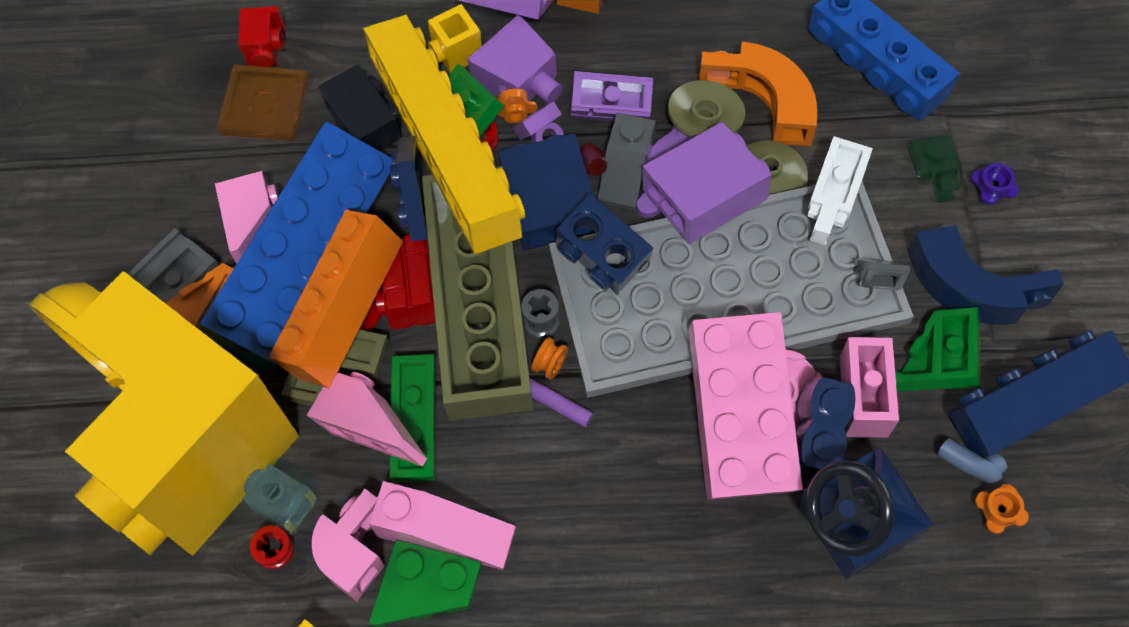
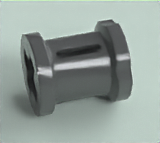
M545 289L530 291L525 295L521 304L525 331L535 339L552 337L560 327L558 300L552 292Z

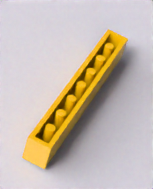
M403 15L363 28L370 58L411 136H415L417 147L474 254L522 238L520 220L525 218L522 201L518 194H510L508 179L503 168H495L489 144L487 142H480L479 131L472 117L466 118L464 104L458 93L452 94L451 83L446 71L439 72L436 55L432 48L426 49L425 38L420 27L414 28L407 15Z

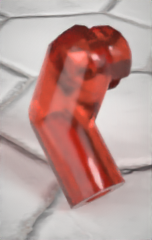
M592 143L584 144L580 151L587 174L590 173L593 176L603 174L607 169L606 153Z

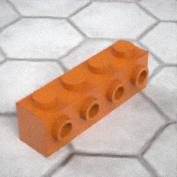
M345 210L268 357L298 380L330 388L403 243L377 215Z

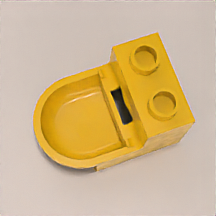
M124 271L102 293L85 282L68 283L53 287L44 294L40 293L29 304V307L55 333L107 377L105 380L113 388L118 387L122 390L118 397L65 452L93 475L74 496L118 533L122 532L149 555H152L163 541L169 537L193 556L299 438L298 433L256 373Z

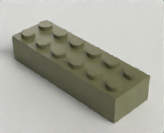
M433 175L422 176L443 404L449 421L532 411L534 409L513 241L474 254Z

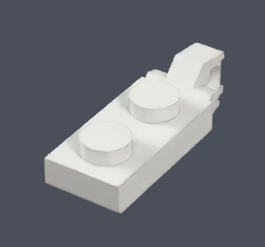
M833 137L808 207L810 210L807 217L817 220L810 241L826 246L832 226L835 225L843 228L845 221H848L873 148Z

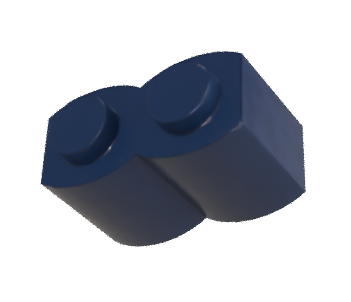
M821 377L810 379L803 386L798 399L800 423L795 428L801 467L820 471L828 464L844 460L847 448L844 427L849 423L855 408L853 384Z

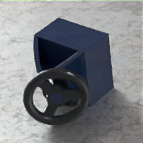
M881 447L856 461H837L823 467L813 477L809 487L804 490L797 503L809 521L814 533L823 543L846 580L919 539L933 525Z

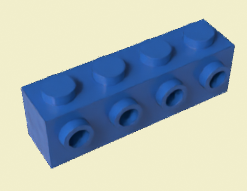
M820 0L813 6L808 29L818 41L826 43L840 55L846 64L855 67L867 77L875 88L881 89L890 96L904 112L910 113L918 121H921L951 95L960 72L870 0Z

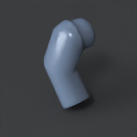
M951 438L943 443L938 453L941 459L962 472L986 483L998 482L1002 479V473L1007 469L1006 460L998 453L983 458Z

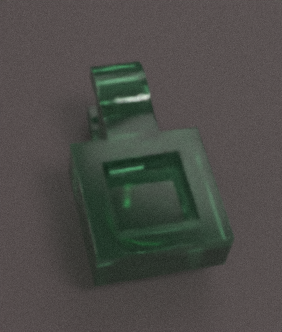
M949 134L911 140L908 152L919 182L931 180L938 203L954 201L955 196L952 190L960 188L957 175L961 165Z

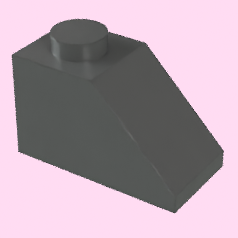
M617 112L607 145L597 199L602 204L636 211L637 201L640 198L643 187V165L648 163L651 149L654 146L656 120Z

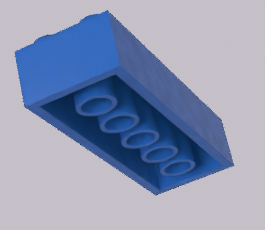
M325 121L201 320L199 330L227 352L274 376L279 365L268 357L345 210L366 214L371 212L391 177L390 165H393L392 158Z

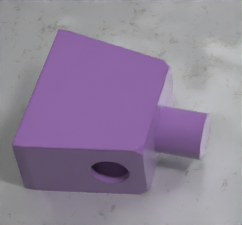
M520 15L512 19L468 58L470 73L496 96H499L505 90L517 88L527 92L529 101L537 95L549 104L553 101L555 102L562 92V85L554 80L557 75L556 55Z

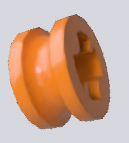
M548 337L542 343L534 358L532 371L536 373L544 371L546 373L545 377L553 380L562 368L569 348L563 344L557 347L555 340Z

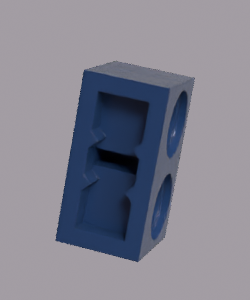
M589 194L556 229V242L558 243L557 249L570 262L575 264L579 261L590 271L588 276L598 287L605 291L610 288L617 295L650 260L653 247L592 194ZM581 227H588L594 230L597 236L593 240L582 241L576 237L574 232ZM611 254H620L626 258L628 264L620 269L613 268L606 262V257Z

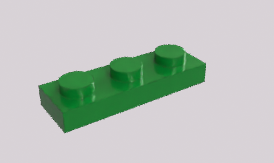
M434 354L392 356L391 408L427 460L422 467L390 455V480L392 483L435 481Z

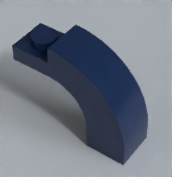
M957 225L918 231L907 250L915 274L926 291L948 310L978 307L980 323L993 325L1016 324L1026 309H1039L1049 305L1064 285L1059 269L1016 277L998 276L983 270L967 254Z

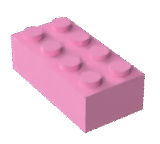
M781 312L693 320L688 331L707 500L791 493L803 490Z

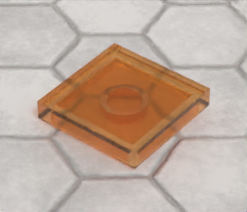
M233 65L217 126L220 135L295 141L309 82L307 70Z

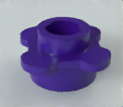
M990 164L984 171L976 170L971 176L972 183L977 185L982 193L980 196L981 200L986 204H995L998 199L1004 197L1015 198L1019 192V187L1015 184L1014 172L1004 164ZM991 182L998 184V186H993Z

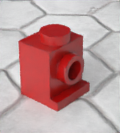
M278 6L240 8L238 46L248 68L278 66V50H283V35H286V27Z

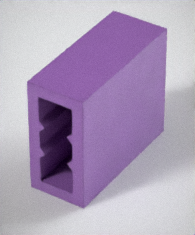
M723 122L643 165V191L688 244L767 200L769 196L771 181L769 167L763 160L757 159L747 149L743 138L738 133H733Z

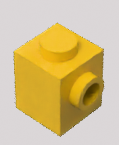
M462 4L428 20L431 41L427 43L428 49H433L438 63L442 62L449 73L453 71L458 63L463 67L468 66V58L482 47L481 31Z

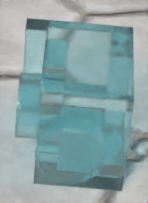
M270 463L264 471L260 469L255 470L248 477L243 488L247 494L242 500L253 511L292 536L318 501V498L308 486L299 483ZM280 487L279 494L275 498L269 499L276 488Z

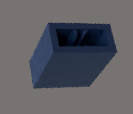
M575 133L565 136L553 135L543 141L526 145L515 144L505 150L498 151L500 166H503L508 179L509 192L511 195L518 194L525 210V218L520 220L522 238L519 240L522 251L547 246L550 243L556 242V229L589 194L594 196ZM581 227L574 234L576 237L595 234V231L588 227Z

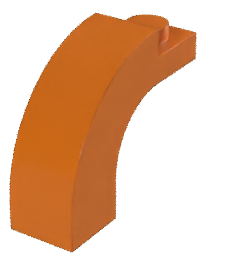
M741 42L740 54H730L724 51L702 52L699 80L718 82L730 89L745 90L761 98L772 114V141L781 142L786 145H812L817 127L816 97L808 78L793 61L771 48L750 42Z

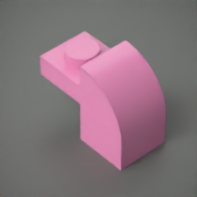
M364 489L359 497L354 496L347 501L339 514L340 520L337 524L322 514L316 523L312 535V552L316 564L335 586L356 602L385 567L378 555L360 543L372 529L369 522L377 501V497Z

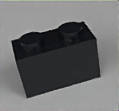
M358 64L318 86L326 109L341 130L378 151H382L399 141V138H402L398 125L402 122V117L392 101L386 103L381 97L383 91L376 78L372 74L367 77Z

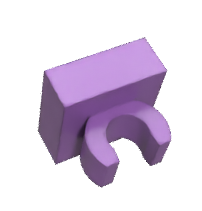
M553 101L512 128L520 140L531 136L532 143L543 141L542 134L544 131L550 132L552 136L563 135L561 127L552 122L562 114Z

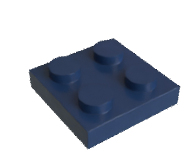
M415 136L399 138L397 152H392L393 165H390V174L394 190L401 189L399 191L401 204H398L400 225L402 229L409 228L411 242L428 239L422 170Z

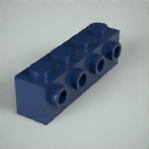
M1092 329L1082 332L1067 340L1070 348L1058 354L1056 348H1053L1031 359L1034 367L1023 373L1017 367L996 377L995 381L998 386L986 392L981 386L960 396L958 399L961 405L948 411L967 448L981 457L991 456L1128 383L1129 359L1113 331H1107L1095 335Z

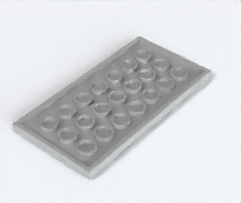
M861 181L848 221H845L843 228L835 225L832 226L826 246L810 241L817 220L807 216L810 210L808 208L816 185L771 194L767 200L691 244L686 242L667 218L631 225L629 227L653 247L650 260L618 295L610 288L605 291L598 287L588 276L590 271L579 261L575 264L570 262L557 249V242L550 243L549 252L587 398L693 374L688 331L693 320L781 312L785 348L792 351L910 324L914 316L903 287L901 290H889L859 286V262L861 259L892 261L863 182ZM595 233L577 238L582 241H590L597 235ZM611 254L606 257V262L613 268L620 269L628 264L626 258L620 254Z

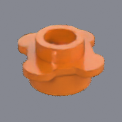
M508 89L498 96V99L505 106L497 116L503 117L508 123H519L527 118V114L534 113L538 109L537 103L529 102L527 92L522 89Z
M1004 484L992 493L980 492L975 498L976 507L981 509L986 517L985 526L993 534H1000L1006 527L1012 525L1021 527L1028 521L1029 515L1024 509L1023 499L1012 485ZM999 505L1005 507L1004 513H1001L998 510Z

